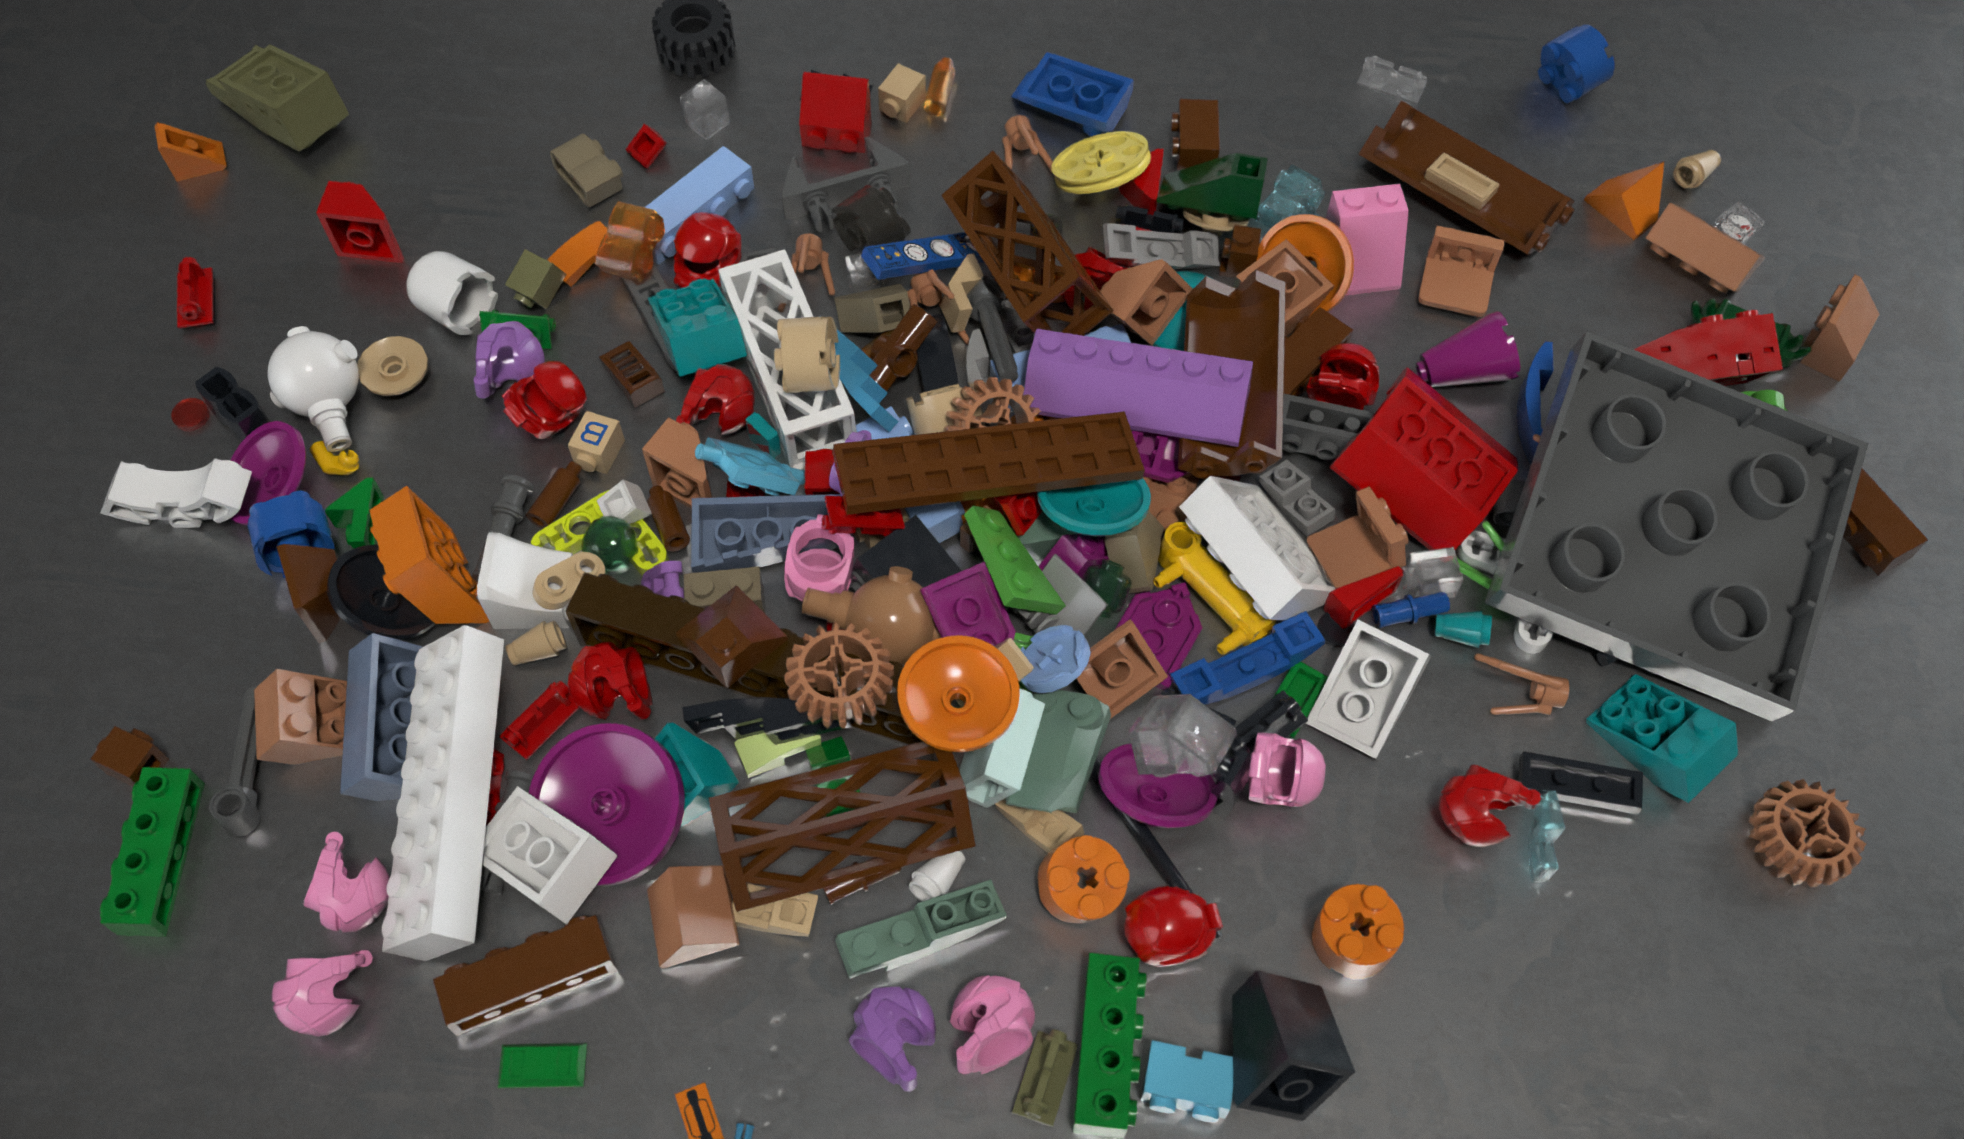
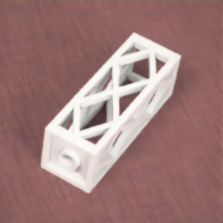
M784 249L718 269L723 295L739 321L747 352L745 360L770 423L779 433L781 450L789 467L805 470V451L797 453L795 440L809 448L806 451H817L819 449L833 450V444L844 443L852 432H856L855 413L841 380H839V385L835 390L803 392L814 399L813 406H810L794 394L784 392L783 387L779 385L783 371H777L774 360L763 354L759 349L758 341L761 333L779 344V348H781V341H779L777 330L764 322L765 317L776 325L778 319H786L772 310L778 308L781 303H786L789 307L787 319L814 317ZM788 404L806 416L788 421L786 416ZM836 421L843 439L826 444L831 424ZM821 426L818 441L804 433V431Z

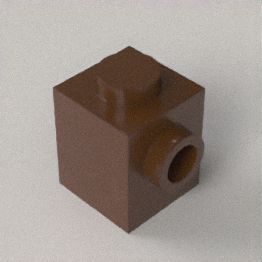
M114 726L107 737L99 742L95 753L90 758L107 775L132 787L139 781L142 767L163 768L169 759L153 744L154 739L146 733L135 728L129 733Z

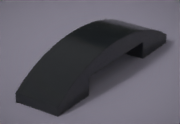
M943 313L932 315L937 323L916 351L924 392L959 384L952 346Z

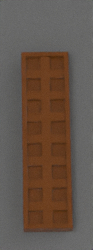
M1125 411L833 444L832 452L847 515L1139 480L1143 478L1145 471Z

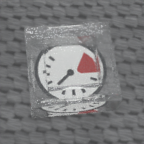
M1737 202L1717 218L1714 226L1743 243L1759 231L1765 221L1741 202Z

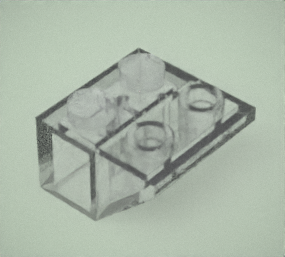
M1191 694L1153 696L1128 731L1138 775L1153 774L1155 777H1168L1173 774L1191 773L1193 776H1205L1215 773L1237 735L1234 726Z

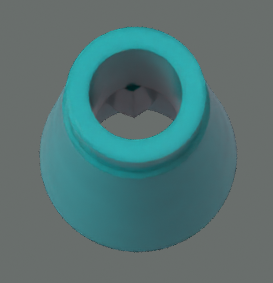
M1483 611L1449 613L1445 615L1437 614L1435 636L1479 648L1480 645H1489L1492 615H1483Z

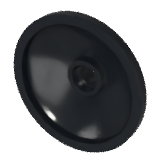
M378 545L354 548L336 560L327 579V595L335 612L351 627L367 635L375 633L402 640L421 635L434 626L435 623L402 594L398 593L396 595L386 586L383 580V575H385L384 566L377 556Z

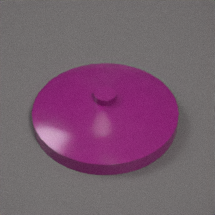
M616 723L586 726L561 739L550 749L539 764L528 792L591 834L618 855L596 886L623 884L651 870L662 860L673 845L684 814L685 796L683 781L671 754L659 741L649 734L633 727Z

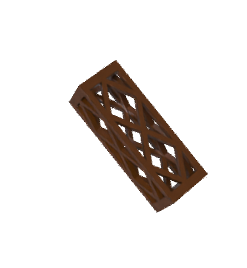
M993 150L941 195L1023 323L1034 333L1036 329L1053 331L1046 321L1048 319L1068 325L1061 331L1062 333L1084 336L1114 311L1026 184ZM985 192H993L989 197L981 199ZM1021 205L1025 213L1018 212L1017 207ZM1016 222L1034 225L1037 229V237L1016 232ZM991 237L998 239V244H997V245L995 244V242L993 241V239H992ZM1015 243L1036 247V260L1014 255ZM1055 257L1062 266L1055 265ZM1014 265L1035 270L1034 284L1019 280L1013 271ZM1054 276H1060L1061 278L1054 283ZM1073 284L1075 285L1073 316L1045 309ZM1086 296L1093 305L1084 312Z
M923 741L709 798L719 852L736 912L976 846L966 787L953 752L940 750ZM932 753L934 761L913 759ZM883 769L920 775V777L894 797L856 792ZM853 775L836 789L812 787V785ZM938 780L939 787L924 791ZM779 797L817 802L789 825L752 820ZM748 803L734 815H730V807ZM943 804L945 810L931 807ZM837 806L855 809L823 818ZM893 820L933 825L906 848L867 842ZM864 826L849 839L827 836ZM952 828L955 837L935 842ZM736 834L754 837L738 841ZM793 847L831 852L801 877L763 871ZM759 854L748 864L743 865L742 858ZM849 855L877 858L830 871ZM748 883L774 887L750 893Z

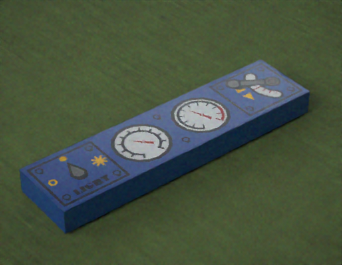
M965 232L864 247L861 257L878 280L923 273L929 270L935 271L960 267L967 254H974L978 263H984Z

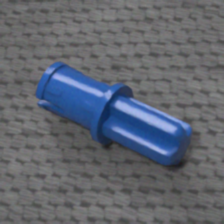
M1445 592L1413 598L1408 594L1404 596V599L1373 605L1372 614L1374 622L1379 629L1405 622L1416 624L1418 618L1448 612L1450 610V602Z

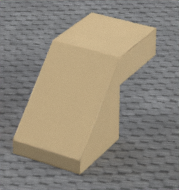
M967 254L947 285L954 294V298L949 299L944 295L940 306L952 333L965 331L973 309L967 294L984 276L974 254Z

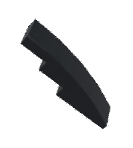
M756 697L726 699L682 707L684 722L696 734L725 728L736 740L765 733L775 745L843 729L839 725V720H833L827 729L823 725L822 716L812 723L808 719V711L798 712L795 705L796 701L787 698ZM847 719V726L845 728L851 727L850 719Z

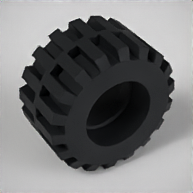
M665 0L662 3V7H657L655 10V16L652 17V30L659 60L662 64H665L667 70L670 72L675 70L676 75L679 76L687 74L689 78H696V75H702V77L709 76L710 72L716 73L721 70L720 66H727L729 64V58L734 56V48L736 46L731 14L723 1Z

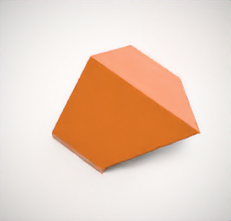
M156 123L155 132L158 150L177 182L222 171L226 168L222 142L166 124Z
M1665 161L1608 179L1586 195L1584 201L1635 240L1655 225L1658 220Z

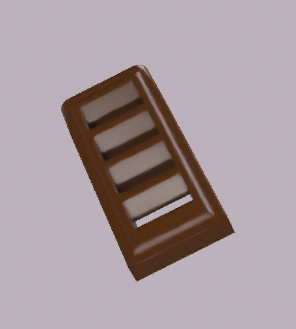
M630 341L599 356L603 366L634 408L665 392L661 377ZM629 354V356L617 361L616 363H613V361L619 359L620 357ZM632 361L635 362V363H633L632 365H630V366H628V367H626V368H624V369H622V370H619V368H621L622 366H624V365H626V364H628V363H630V362H632ZM640 369V371H638L637 373L627 378L625 377L626 375ZM644 376L646 377L644 380L632 385L633 382L643 378Z

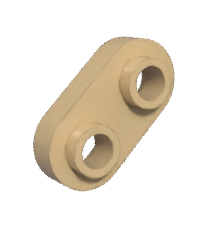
M590 552L574 554L542 571L536 577L532 589L534 600L545 609L557 610L569 604L584 574L580 566L590 567L592 572L586 573L598 576L599 574H605L604 563L597 555ZM548 583H557L560 589L553 590L548 586Z

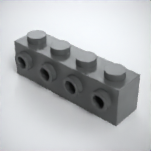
M1284 393L1282 449L1287 452H1301L1318 456L1324 460H1335L1347 443L1362 431L1374 415V412Z

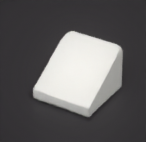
M624 479L597 500L607 526L612 531L652 514L641 488Z

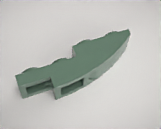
M990 879L919 902L912 911L838 934L835 943L848 976L851 979L883 967L885 972L934 954L1006 919L1007 914Z

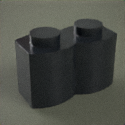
M215 367L195 381L198 392L214 416L223 424L228 425L240 442L256 428L270 422L254 395L241 388L233 375L227 370Z

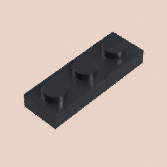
M1525 751L1519 757L1518 782L1522 783L1529 790H1537L1542 798L1638 814L1642 810L1643 772Z

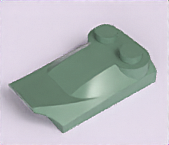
M1064 690L1041 694L1034 692L1032 694L1033 698L1045 703V707L1021 789L1004 800H1006L1007 805L1049 813L1055 810L1078 813L1111 718L1109 706L1088 694Z

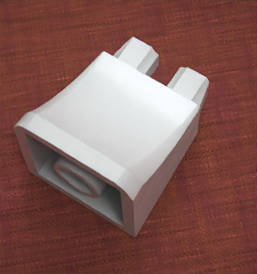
M489 532L477 584L478 600L493 629H532L542 621L546 623L556 621L560 628H569L570 621L565 612L568 605L557 610L545 609L534 600L532 589L536 577L542 571L573 556V554L528 544L502 533ZM580 566L582 571L592 572L590 567ZM548 583L551 589H560L557 583Z

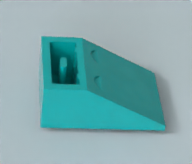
M698 279L691 282L689 286L676 290L664 289L656 293V296L647 298L679 377L697 372L698 368L706 369L747 356L738 318L714 279Z
M1637 674L1631 677L1586 719V724L1637 770L1643 772V775L1654 785L1687 803L1738 756L1735 722Z

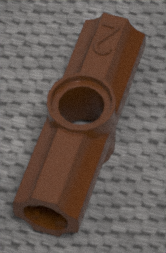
M913 304L891 335H882L874 342L871 348V359L878 366L869 376L886 392L898 376L905 377L913 371L917 363L916 351L937 323L934 317L921 307Z

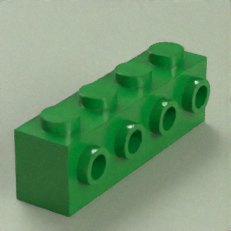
M142 767L139 781L133 786V804L129 818L124 821L122 826V844L119 855L114 859L111 866L112 881L109 892L102 900L100 906V923L116 935L167 936L205 783L191 769Z
M1089 953L1073 1133L1124 1139L1128 1126L1135 1127L1137 1100L1130 1099L1131 1082L1138 1083L1140 1057L1133 1056L1134 1040L1142 1039L1143 1014L1136 1013L1137 998L1145 997L1146 973L1139 972L1140 958Z

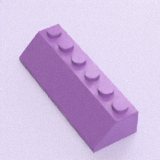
M1036 329L1028 357L1024 395L1029 394L1035 398L1030 407L1039 408L1041 412L1038 415L1069 418L1125 411L1131 430L1238 447L1250 392L1253 362Z

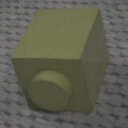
M525 249L505 285L516 292L513 298L532 309L533 305L537 304L547 310L567 274L553 263Z

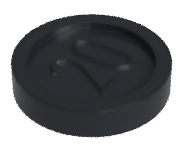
M1328 612L1320 617L1317 624L1318 630L1325 639V644L1331 647H1343L1355 626L1353 622L1346 629H1342L1330 617Z

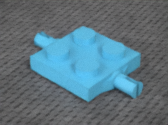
M711 437L707 438L705 445L700 443L695 449V457L697 459L713 462L714 467L724 471L729 476V482L741 488H749V485H753L774 496H779L780 492L795 495L799 485L805 483V470L782 464L768 452Z

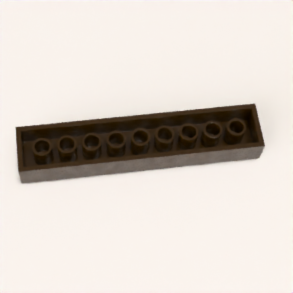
M584 572L565 610L580 646H594L602 642H612L619 649L633 647L640 654L645 666L748 698L769 697L789 699L787 692L789 687L784 679L786 672H789L786 667L787 658L794 657L792 652L794 644L805 646L802 637H799L789 629L780 628L787 635L788 640L726 689L676 636L678 630L709 606L705 608L695 606L686 599L676 595L662 596L643 585L636 584L632 587L619 583L615 578L607 574L596 576ZM845 653L852 659H861L856 655ZM829 655L822 658L817 663L826 660L829 657ZM889 661L894 667V675L890 678L893 681V689L891 692H885L887 695L885 706L875 704L877 713L874 717L865 712L862 713L863 722L861 725L857 724L853 718H850L851 727L848 728L904 746L921 742L922 740L906 725L898 705V681L904 665L899 662ZM838 664V673L835 674V677H837L838 686L840 687L841 677L844 676V673H842L841 664ZM817 687L813 688L816 692H818L821 695L835 698L834 695L828 691H818ZM863 687L855 688L851 691L849 696L855 694Z

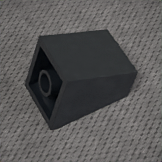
M917 515L904 523V529L894 530L859 556L852 571L859 574L864 582H867L876 577L889 575L890 567H904L913 572L911 580L917 582L923 588L962 571Z
M1257 970L1232 995L1234 1102L1236 1108L1304 1121L1356 1072L1322 986Z

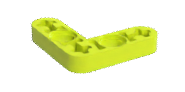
M609 490L600 493L543 528L531 540L532 545L543 547L549 543L555 547L554 550L570 552L574 555L609 533L642 576L655 565L669 561L664 545L643 519L613 531L608 528L597 500ZM580 521L591 524L589 530L584 534L576 535L571 532L573 525ZM630 527H636L641 530L640 536L635 540L628 541L622 538L623 532ZM565 532L569 542L565 543L564 538H561L560 534ZM645 546L653 558L657 557L658 561L652 564L650 561L645 560L642 551Z

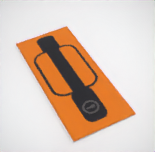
M705 1082L675 1094L689 1139H724Z

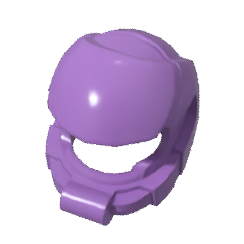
M509 321L490 324L481 334L477 335L476 376L474 377L477 397L482 399L489 397L490 394L495 393L497 387L502 386V383L507 380H516L518 382L520 379L531 377L534 374V367L545 362L541 344L533 333L520 322Z
M901 987L874 988L867 995V998L861 1001L854 1012V1020L857 1027L849 1038L850 1045L859 1056L872 1065L893 1085L899 1084L904 1091H913L917 1087V1071L914 1066L909 1065L903 1051V1044L933 1046L936 1038L934 1013L925 997L916 990L902 989Z

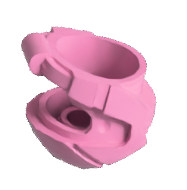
M818 514L815 520H809L800 527L797 526L790 537V543H788L784 567L785 587L789 597H794L801 603H803L808 588L829 593H841L843 590L848 591L851 582L854 538L851 537L850 533L830 534L828 530H823V515ZM824 538L836 543L843 557L829 549H810L802 553L799 552L810 540Z
M1258 732L1253 751L1251 752L1248 776L1250 777L1248 781L1249 801L1267 805H1287L1289 807H1301L1309 804L1319 797L1323 789L1326 770L1324 756L1315 745L1301 738L1293 740L1274 733Z
M331 832L326 837V845L321 851L312 882L304 900V907L319 912L321 925L336 932L342 930L343 933L357 932L373 923L375 918H378L387 907L389 897L387 894V883L390 875L384 864L376 857L372 863H366L357 878H347L348 870L344 866L342 854L345 841L340 833Z
M361 950L350 955L329 958L287 959L286 977L275 982L272 990V1002L275 1004L273 1009L278 1020L294 1032L298 1031L300 1034L318 1037L327 1036L340 1030L353 1017L359 1005H353L352 999L335 998L333 994L334 986L338 981L347 979L349 973L355 968L369 966L373 960L371 952Z
M985 975L976 977L960 990L952 1008L950 1023L955 1029L974 1033L964 1046L959 1047L956 1051L957 1070L961 1074L980 1072L982 1075L994 1071L999 1067L1007 1065L1009 1061L1023 1054L1031 1046L1033 1035L1030 1030L1035 1021V1010L1031 998L1021 988L1020 982L1001 976Z

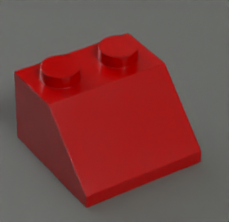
M804 72L799 119L802 146L815 149L866 153L865 137L870 135L872 126L869 79Z
M328 181L316 214L337 256L403 263L404 256L386 215L363 185L353 182Z

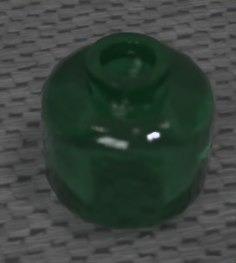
M1103 559L1101 565L1089 566L1082 580L1108 604L1100 616L1110 618L1112 613H1119L1124 609L1132 587V581L1128 575L1122 573L1124 570L1123 565Z

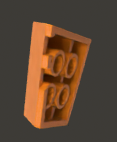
M405 486L369 510L373 523L371 532L379 546L377 556L385 570L383 580L392 593L396 595L398 593L402 594L435 624L490 622L479 600L476 598L478 596V582L472 578L464 567L468 561L452 528L408 486Z

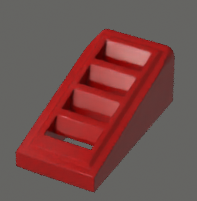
M1397 566L1339 587L1329 592L1323 609L1326 613L1330 614V617L1342 629H1346L1369 612L1373 605L1380 604L1395 593L1404 575V571Z

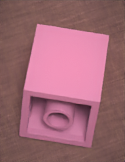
M1400 184L1332 192L1326 219L1336 224L1343 231L1350 242L1354 255L1353 279L1345 296L1399 290L1401 288L1409 210Z

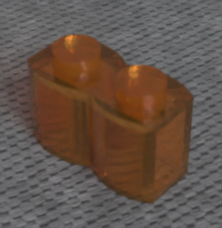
M618 201L610 215L607 233L599 245L595 265L607 274L642 282L646 274L652 269V252L664 236V219L653 209Z

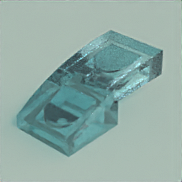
M1548 791L1536 807L1532 817L1528 837V863L1532 883L1548 882L1559 869L1553 843L1565 830V825L1556 791Z

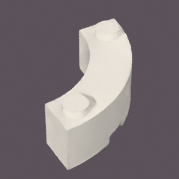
M215 458L208 465L189 471L155 470L141 464H128L121 461L113 476L100 513L150 525L152 519L166 520L174 528L200 527L203 520L213 519L216 523H221L233 517L240 510L252 471L242 468L236 462L230 460L221 461Z

